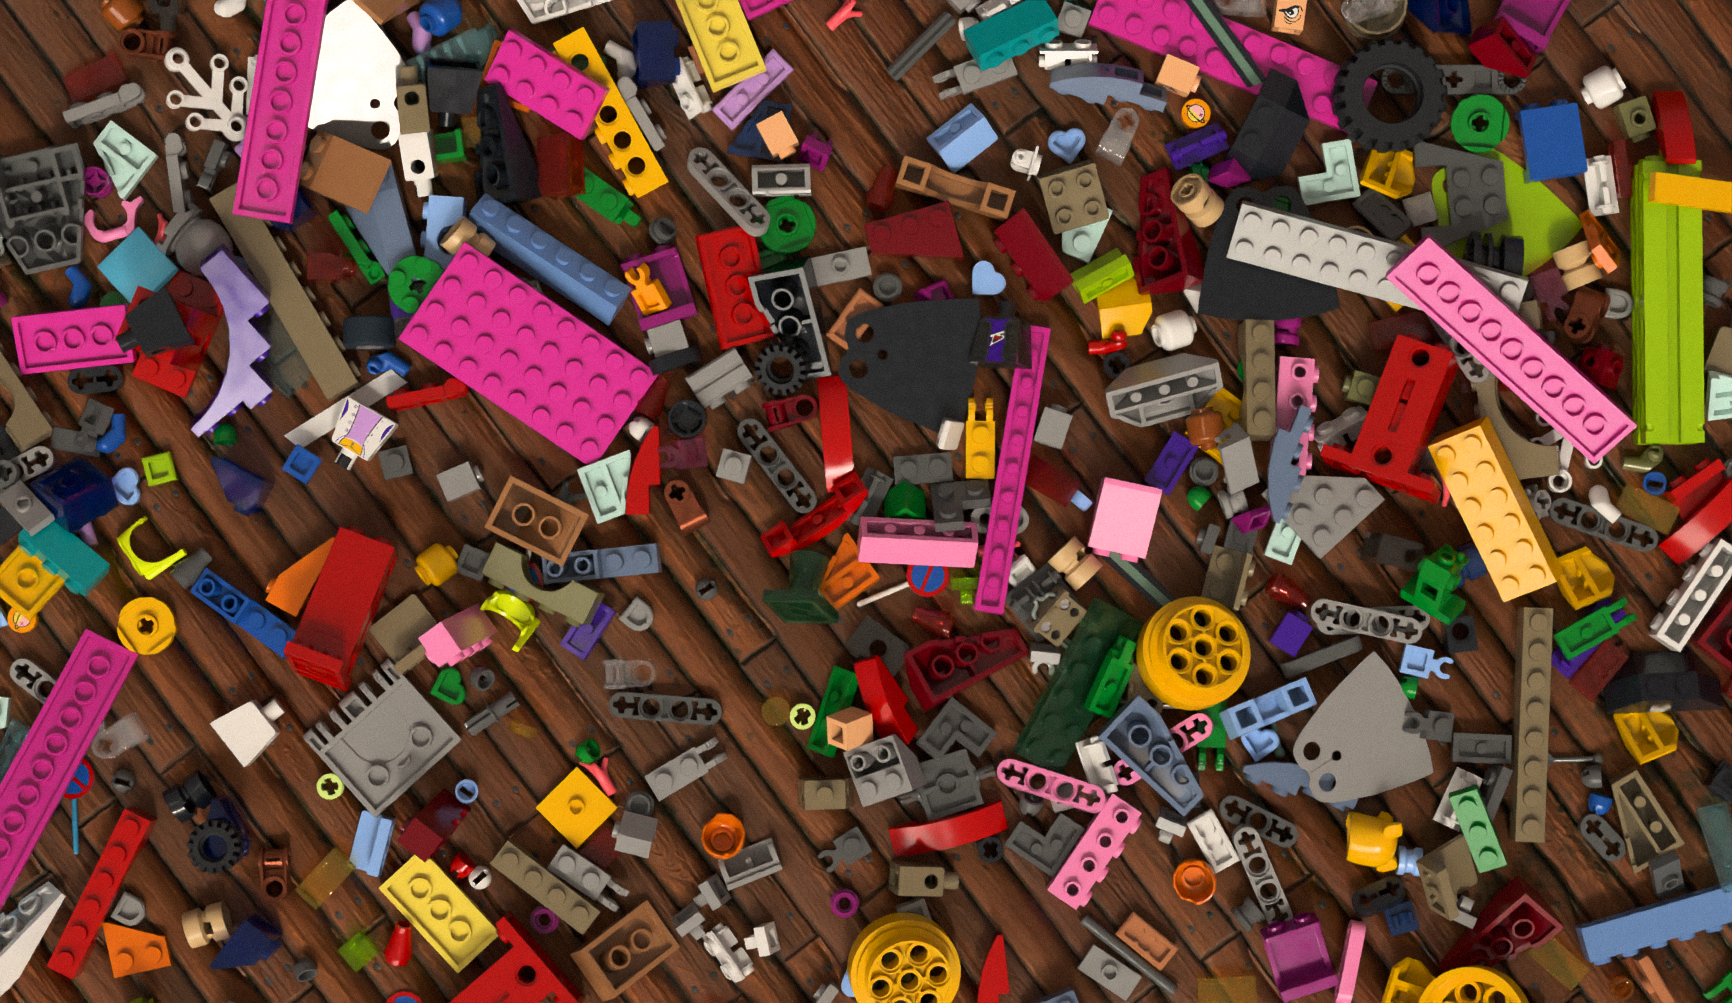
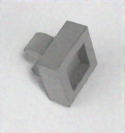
M1031 642L1030 662H1032L1033 673L1037 674L1038 666L1042 663L1049 666L1048 675L1054 673V664L1059 665L1060 645L1057 648L1054 644Z
M1160 806L1155 827L1160 828L1158 840L1169 844L1173 834L1183 837L1187 828L1188 816H1183L1172 809Z
M715 873L698 885L701 893L694 897L693 900L698 908L708 903L714 911L732 897L718 874Z
M1460 895L1456 903L1460 916L1453 920L1473 929L1477 918L1468 913L1471 911L1475 901Z
M694 901L671 918L675 930L681 937L690 932L698 940L706 934L701 925L705 921L704 915Z

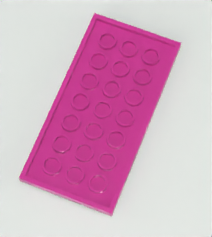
M466 241L463 242L398 337L399 340L586 465L599 461L658 376H653L650 367Z

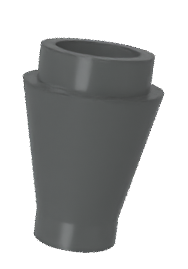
M200 547L196 552L173 565L174 569L169 574L186 590L190 585L194 586L213 559Z

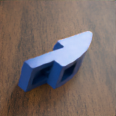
M206 568L190 592L233 624L239 625L282 658L287 659L283 652L287 641H293L297 630L258 600L214 571Z

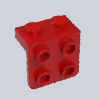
M1707 457L1693 466L1695 471L1686 477L1682 474L1669 483L1671 487L1664 492V495L1684 523L1723 487L1722 484L1726 479L1721 471L1725 469V466L1719 458L1709 460Z

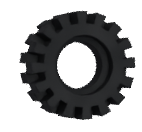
M783 338L781 342L775 339L771 344L767 343L755 362V366H757L755 375H759L757 381L759 384L764 382V389L768 391L769 388H772V394L776 395L779 391H782V395H787L789 391L791 393L795 392L804 383L810 369V363H807L809 356L808 353L803 354L805 350L801 345L797 348L795 346L797 342L792 340L791 344L787 343V338ZM778 357L787 358L793 365V372L788 376L776 374L772 369V361Z
M212 819L195 827L194 831L190 833L188 837L190 840L186 845V848H189L188 858L191 857L193 860L191 862L194 867L198 866L199 871H206L208 874L222 873L231 869L239 862V857L242 856L244 851L242 850L244 840L240 838L242 835L240 830L237 831L234 824H229L223 819ZM211 835L222 837L226 843V851L219 858L210 857L205 851V841Z

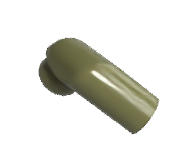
M1651 445L1639 457L1623 455L1621 469L1648 473L1661 463L1664 451L1659 445Z

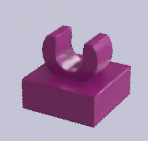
M815 132L812 136L807 135L797 160L810 164L811 167L823 172L833 150V147H831L833 140L829 139L827 144L817 140L819 133Z

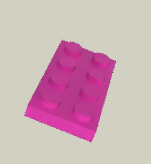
M515 29L508 30L484 79L491 85L501 83L504 93L580 140L586 138L610 90L604 84Z
M128 303L11 317L21 375L137 361L135 349L123 353L118 342L115 341L128 310Z

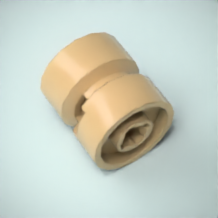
M1196 173L1185 175L1172 188V202L1185 213L1186 217L1195 226H1209L1221 216L1224 209L1222 198L1210 188L1209 184Z
M465 216L461 217L449 229L440 243L452 255L457 253L464 241L486 256L490 255L496 245V242L487 234H477V226Z
M1587 240L1552 254L1557 268L1564 271L1561 278L1566 291L1603 277L1600 269L1591 261L1592 251Z
M1073 536L1047 562L1058 573L1064 572L1066 574L1064 580L1077 591L1103 565L1092 553L1086 554V547L1076 536Z
M224 901L207 905L205 911L196 908L182 913L183 930L187 942L192 949L209 944L212 938L217 942L233 937V924Z

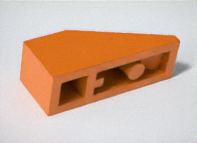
M332 537L279 574L278 578L273 577L265 590L268 593L265 601L295 617H301L310 600L335 537Z

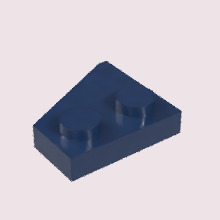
M763 100L738 137L728 147L727 153L783 163V159H780L779 156L773 159L756 124L780 111L783 112L790 124L793 105Z

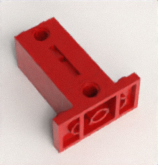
M179 270L173 276L168 291L171 293L195 343L153 357H147L142 352L140 346L133 348L140 351L141 354L131 376L187 399L222 318L224 308L211 283ZM138 285L126 314L156 292ZM125 317L117 336L131 329Z
M1407 333L1406 336L1398 334L1352 454L1349 453L1350 449L1348 447L1333 443L1332 447L1324 444L1320 456L1327 467L1359 478H1366L1370 482L1437 504L1441 493L1436 483L1432 481L1433 477L1418 471L1459 365L1449 346L1435 342L1434 346L1424 343L1423 338L1411 333ZM1428 361L1427 364L1419 366L1421 362ZM1385 458H1391L1388 463L1381 464Z
M348 526V529L339 527L293 641H287L283 651L294 673L347 693L352 684L350 676L398 561L395 547L391 546V541L378 536L375 537V540L364 536V531L352 526Z
M508 911L495 923L498 927L496 933L504 943L508 944L511 942L513 946L448 1003H540L552 991L556 995L553 998L556 1003H583L586 998L513 913ZM528 965L534 968L536 976L531 977L525 974L523 967Z

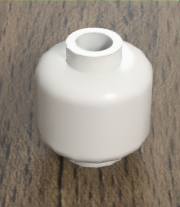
M1604 65L1584 76L1583 83L1585 87L1580 89L1588 105L1594 103L1597 108L1603 109L1623 97V89L1626 86L1616 67L1611 69L1609 66Z
M1174 310L1159 315L1151 327L1154 342L1158 347H1162L1166 351H1173L1190 345L1194 339V333L1197 331L1194 318L1188 316L1183 310Z

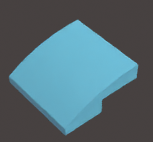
M139 226L97 266L130 303L138 285L158 292L180 270L167 255L157 249L154 241Z

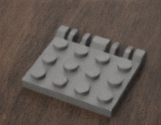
M387 658L380 667L394 682L393 685L379 670L375 669L372 672L375 681L386 690L378 697L372 687L364 681L358 685L372 704L368 706L355 690H352L338 703L339 707L352 720L351 723L348 724L346 719L336 709L332 708L329 711L331 719L342 729L340 733L335 736L328 725L319 720L315 726L329 741L327 744L313 728H310L302 735L310 747L375 818L463 740L406 675H399L393 668L395 663L391 658Z

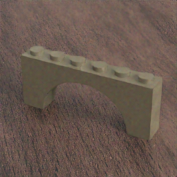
M1540 301L1521 302L1518 315L1536 331L1543 330ZM1473 357L1468 358V361H1473L1477 367L1474 371L1475 375L1483 376L1482 370L1485 366L1483 364H1476ZM1493 374L1489 381L1483 383L1470 381L1472 392L1477 391L1478 403H1474L1475 418L1478 420L1488 415L1518 479L1561 475L1562 467L1559 445L1549 446L1532 442L1519 434L1507 420L1499 400V378Z

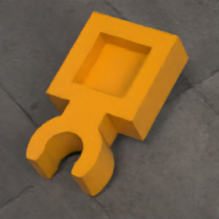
M641 263L637 267L640 275L635 272L633 267L625 272L626 279L636 286L631 293L644 316L667 309L672 304L659 279L651 281L649 277L650 270L646 263Z

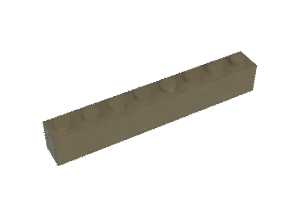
M237 183L209 198L255 278L271 295V305L326 398L331 402L360 385L357 377L361 373L353 360L347 362L342 352L346 351V348L343 346L339 336L332 337L328 327L332 325L323 310L320 312L316 310L313 304L317 300L309 285L303 288L298 277L302 276L294 260L291 262L287 261L283 254L287 251L285 244L279 235L273 237L269 230V227L273 225L271 221L232 214Z
M1517 607L1511 764L1513 773L1511 775L1509 839L1515 842L1545 843L1553 608Z

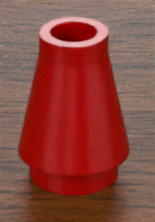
M399 920L395 923V928L383 951L387 963L394 966H405L408 964V960L412 958L413 925L410 922Z

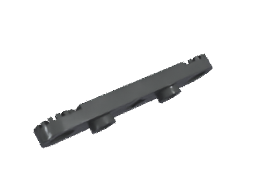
M1436 65L1438 70L1442 69L1445 77L1442 81L1443 85H1447V95H1471L1476 93L1515 95L1524 88L1527 80L1526 77L1518 76L1519 83L1517 87L1509 88L1503 81L1505 72L1490 69L1483 65ZM1385 69L1382 72L1380 85L1384 92L1389 95H1415L1412 84L1403 74L1392 69ZM1392 72L1399 73L1403 78L1402 86L1399 88L1390 87L1387 76ZM1451 72L1455 73L1456 78L1461 79V82L1457 83L1455 88H1452L1451 83L1445 80L1451 76Z

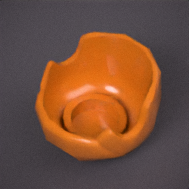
M717 813L714 818L705 823L701 842L705 851L712 857L730 859L743 848L746 832L742 821L735 815Z
M1196 858L1184 860L1179 863L1173 873V887L1182 900L1200 905L1209 901L1216 891L1217 876L1210 864Z

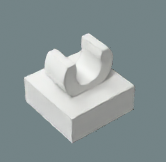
M774 921L763 923L753 928L754 934L744 938L746 950L758 948L760 957L771 955L781 950Z

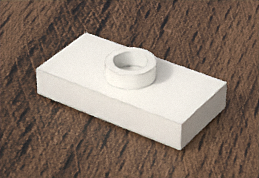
M1212 809L1187 821V826L1206 860L1214 869L1215 874L1240 861L1238 854Z

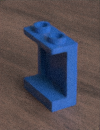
M1568 99L1550 102L1551 106L1543 108L1539 107V103L1522 106V111L1514 115L1515 121L1519 120L1526 170L1523 172L1524 183L1578 176L1588 172L1577 102L1568 104Z

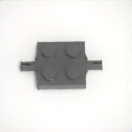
M966 748L944 754L939 761L931 758L919 762L927 784L901 794L899 798L911 796L900 800L902 806L919 800L925 809L928 821L984 804L980 793V780L996 776L995 770L986 772L994 769V766L990 764L976 769L970 762Z

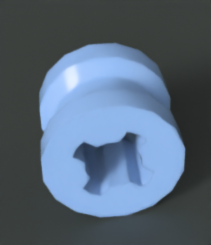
M1398 846L1395 856L1398 866L1395 869V873L1403 875L1406 872L1420 877L1416 861L1423 857V849L1415 847L1413 850H1410L1405 846Z

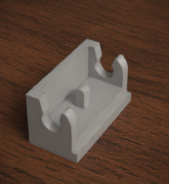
M1237 422L1232 424V427L1223 430L1215 438V442H1220L1226 438L1229 439L1223 441L1217 447L1220 451L1225 472L1223 480L1224 483H1227V491L1231 495L1259 483L1250 436Z
M772 837L741 849L738 854L730 859H718V865L728 891L783 869Z

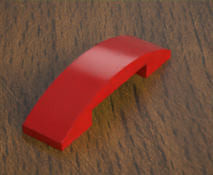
M839 375L817 378L827 493L834 492L832 487L854 472L847 385L840 379Z
M856 471L834 485L832 489L835 495L789 526L782 520L760 535L763 544L772 558L798 551L815 543L838 528L856 511L869 493Z
M1732 475L1722 484L1723 487L1681 526L1677 525L1658 543V546L1678 566L1708 544L1732 522Z
M1001 800L973 807L971 811L918 824L917 821L888 827L895 856L916 855L944 850L971 843L1008 829Z

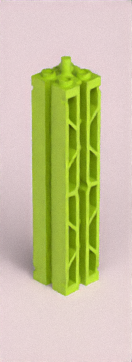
M1659 148V156H1646L1645 159L1638 160V165L1630 167V179L1632 181L1630 186L1631 297L1633 300V309L1631 311L1632 418L1637 422V427L1633 433V445H1691L1705 443V431L1703 430L1705 416L1702 209L1648 202L1651 172L1700 178L1702 160H1696V164H1666Z

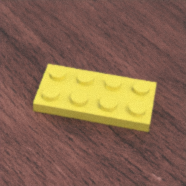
M675 0L713 93L767 71L738 0Z
M416 855L412 856L379 887L381 892L457 973L465 968L498 937L496 933L498 928L433 858L423 862Z

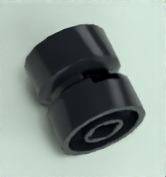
M692 400L677 402L668 413V423L671 430L682 438L692 439L698 437L707 426L708 418L705 410L701 405Z
M198 769L184 777L182 785L175 783L162 792L168 808L181 823H185L197 815L198 808L204 810L218 801V796L213 786Z

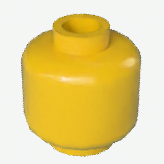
M434 543L416 557L417 566L414 569L428 586L430 584L440 586L457 573L458 565L456 561L459 559V556L450 545L444 547L439 543Z

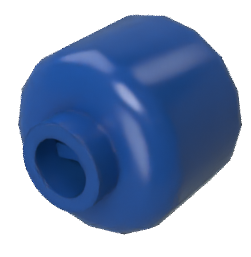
M428 0L419 9L420 24L426 32H430L434 36L446 35L461 23L462 6L458 0Z

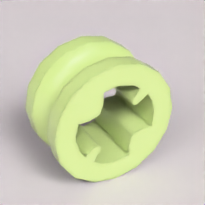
M800 703L792 708L790 721L797 729H808L815 722V710L809 704ZM804 708V712L807 709L811 713L807 718V724L802 725V721L796 722L794 717L798 715V709Z
M335 773L325 774L317 782L318 794L325 799H335L345 789V784ZM327 778H331L333 783H338V789H334L335 794H330L329 790H324L323 784L328 783L326 781Z

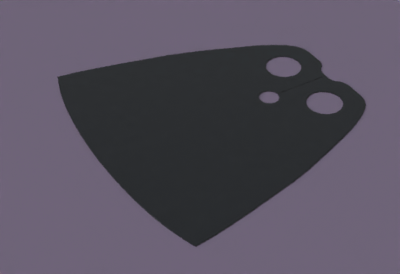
M1274 186L1268 191L1260 192L1253 187H1240L1234 189L1229 194L1210 242L1203 274L1204 281H1202L1198 313L1232 320H1286L1314 316L1340 308L1336 287L1226 258L1239 215L1236 205L1238 200L1243 197L1252 199L1255 204L1273 208L1275 198L1286 196L1291 201L1289 213L1312 219L1303 199L1294 188L1290 186Z
M944 299L908 302L872 309L853 316L846 325L844 337L848 343V350L840 360V379L857 394L881 408L939 433L942 420L945 417L962 422L968 408V398H971L978 366V358H972L971 361V357H979V352H973V350L980 351V344H976L980 343L981 336H978L981 335L979 300ZM868 324L873 328L874 336L869 342H860L856 338L855 331L859 325ZM884 349L887 351L888 356L886 359L881 360L877 354L878 351ZM855 360H862L868 366L867 374L862 378H855L850 374V364Z

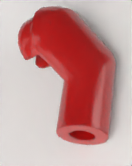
M1114 330L1111 333L1112 340H1088V354H1111L1126 348L1128 340H1126L1127 333L1124 330Z

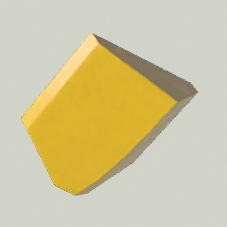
M1371 149L1361 170L1360 184L1394 199L1411 194L1415 183L1412 162L1413 153L1405 149L1401 152L1394 153V151L1384 154L1377 153V150Z
M1133 277L1096 297L1102 340L1112 339L1111 333L1114 330H1124L1127 336L1140 335L1152 313L1150 294L1140 295L1138 293L1137 283Z
M1585 546L1557 558L1563 569L1557 584L1562 596L1575 611L1612 596L1615 577L1608 564L1593 554L1589 548Z
M1645 712L1613 715L1626 749L1640 765L1676 750L1679 730L1671 716L1667 713Z
M1406 956L1392 967L1381 1003H1419L1424 990L1436 977L1430 973L1421 961Z

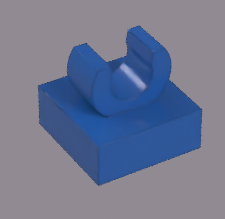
M297 444L281 469L305 484H309L323 459Z

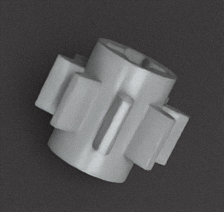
M1537 484L1527 486L1524 491L1538 520L1548 516V510L1551 507V497L1547 490H1538Z

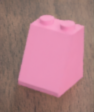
M1107 477L1101 478L1087 547L1093 548V554L1109 557L1110 552L1120 553L1121 560L1138 563V558L1146 559L1163 489Z

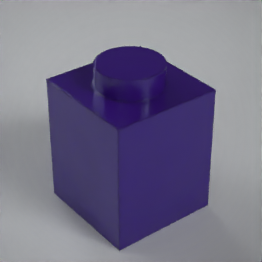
M1294 610L1292 614L1285 611L1267 641L1288 655L1295 657L1313 627L1307 624L1309 618L1297 610Z

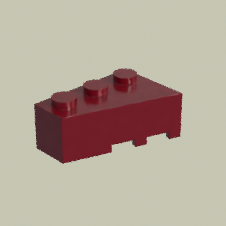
M949 201L864 224L872 256L964 259Z
M443 788L419 814L416 813L405 820L398 830L402 835L397 841L423 862H427L437 855L471 811V808L465 803L458 801L456 796Z

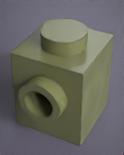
M1646 95L1612 108L1623 141L1632 138L1633 143L1648 139L1650 138L1649 132L1657 129Z
M1358 370L1351 371L1350 375L1345 376L1342 383L1341 391L1344 392L1342 400L1369 408L1381 377Z

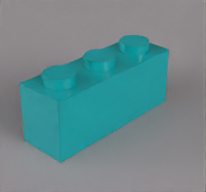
M1026 0L965 29L966 47L981 71L995 68L1003 61L1016 55H1022L1041 43H1048L1053 40L1054 37L1059 35L1058 19L1046 0Z
M56 519L32 537L24 528L19 533L18 542L20 543V549L28 556L33 557L35 555L43 562L41 564L42 567L51 575L55 576L58 574L65 580L64 585L74 594L80 593L86 597L109 573L110 564Z

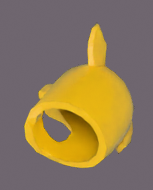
M1353 811L1349 812L1346 819V860L1364 866L1377 867L1376 871L1379 872L1395 870L1398 866L1395 852L1398 837L1403 834L1402 823H1393V817L1384 811H1381L1378 817Z

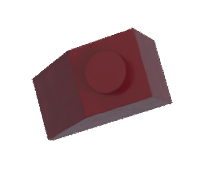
M1504 16L1476 28L1468 44L1472 54L1478 58L1484 67L1523 78L1530 75L1537 59Z

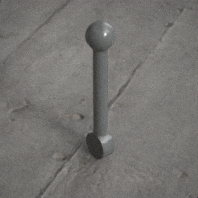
M1596 753L1593 756L1553 757L1551 754H1548L1547 766L1556 762H1593L1599 765L1603 762L1604 758L1600 753Z

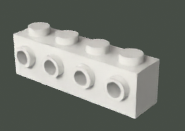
M1722 538L1712 539L1699 550L1698 555L1701 557L1695 566L1691 564L1682 576L1684 582L1679 589L1675 588L1666 599L1668 606L1662 614L1659 612L1649 625L1652 629L1648 635L1671 651L1681 652L1732 576V545Z

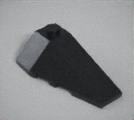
M501 83L478 89L476 124L481 129L480 144H476L475 154L480 155L479 171H474L477 202L485 193L505 206L541 198L537 167Z

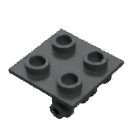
M1046 563L1006 595L1007 604L1037 643L1045 637L1039 632H1033L1026 626V620L1031 616L1034 607L1032 600L1035 596L1042 597L1046 593L1051 592L1055 586L1060 585L1069 592L1070 598L1084 608L1061 579L1058 572L1049 563Z

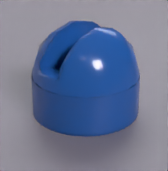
M1650 472L1644 477L1643 487L1650 495H1661L1667 489V479L1662 473ZM1649 481L1663 484L1662 489L1649 486Z
M1590 792L1588 798L1589 810L1592 813L1603 815L1609 811L1613 798L1600 793Z

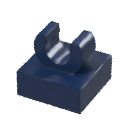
M1410 899L1383 911L1390 936L1392 937L1420 928Z

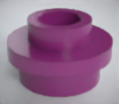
M848 888L835 891L830 899L831 910L835 915L842 918L854 915L859 907L857 894ZM843 897L850 900V905L847 908H842L839 905V900Z
M544 905L536 907L530 916L532 928L541 934L553 932L560 920L556 914ZM548 914L550 916V923H541L540 916Z

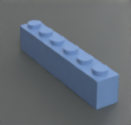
M487 193L481 197L470 211L468 219L477 226V234L485 233L496 242L493 251L608 326L624 306L632 288Z
M1732 881L1576 925L1575 929L1584 959L1590 963L1594 962V965H1602L1611 962V957L1622 954V957H1630L1639 954L1640 948L1650 946V949H1657L1668 945L1667 941L1678 938V941H1685L1696 937L1695 933L1706 930V933H1712L1724 929L1723 924L1732 922Z

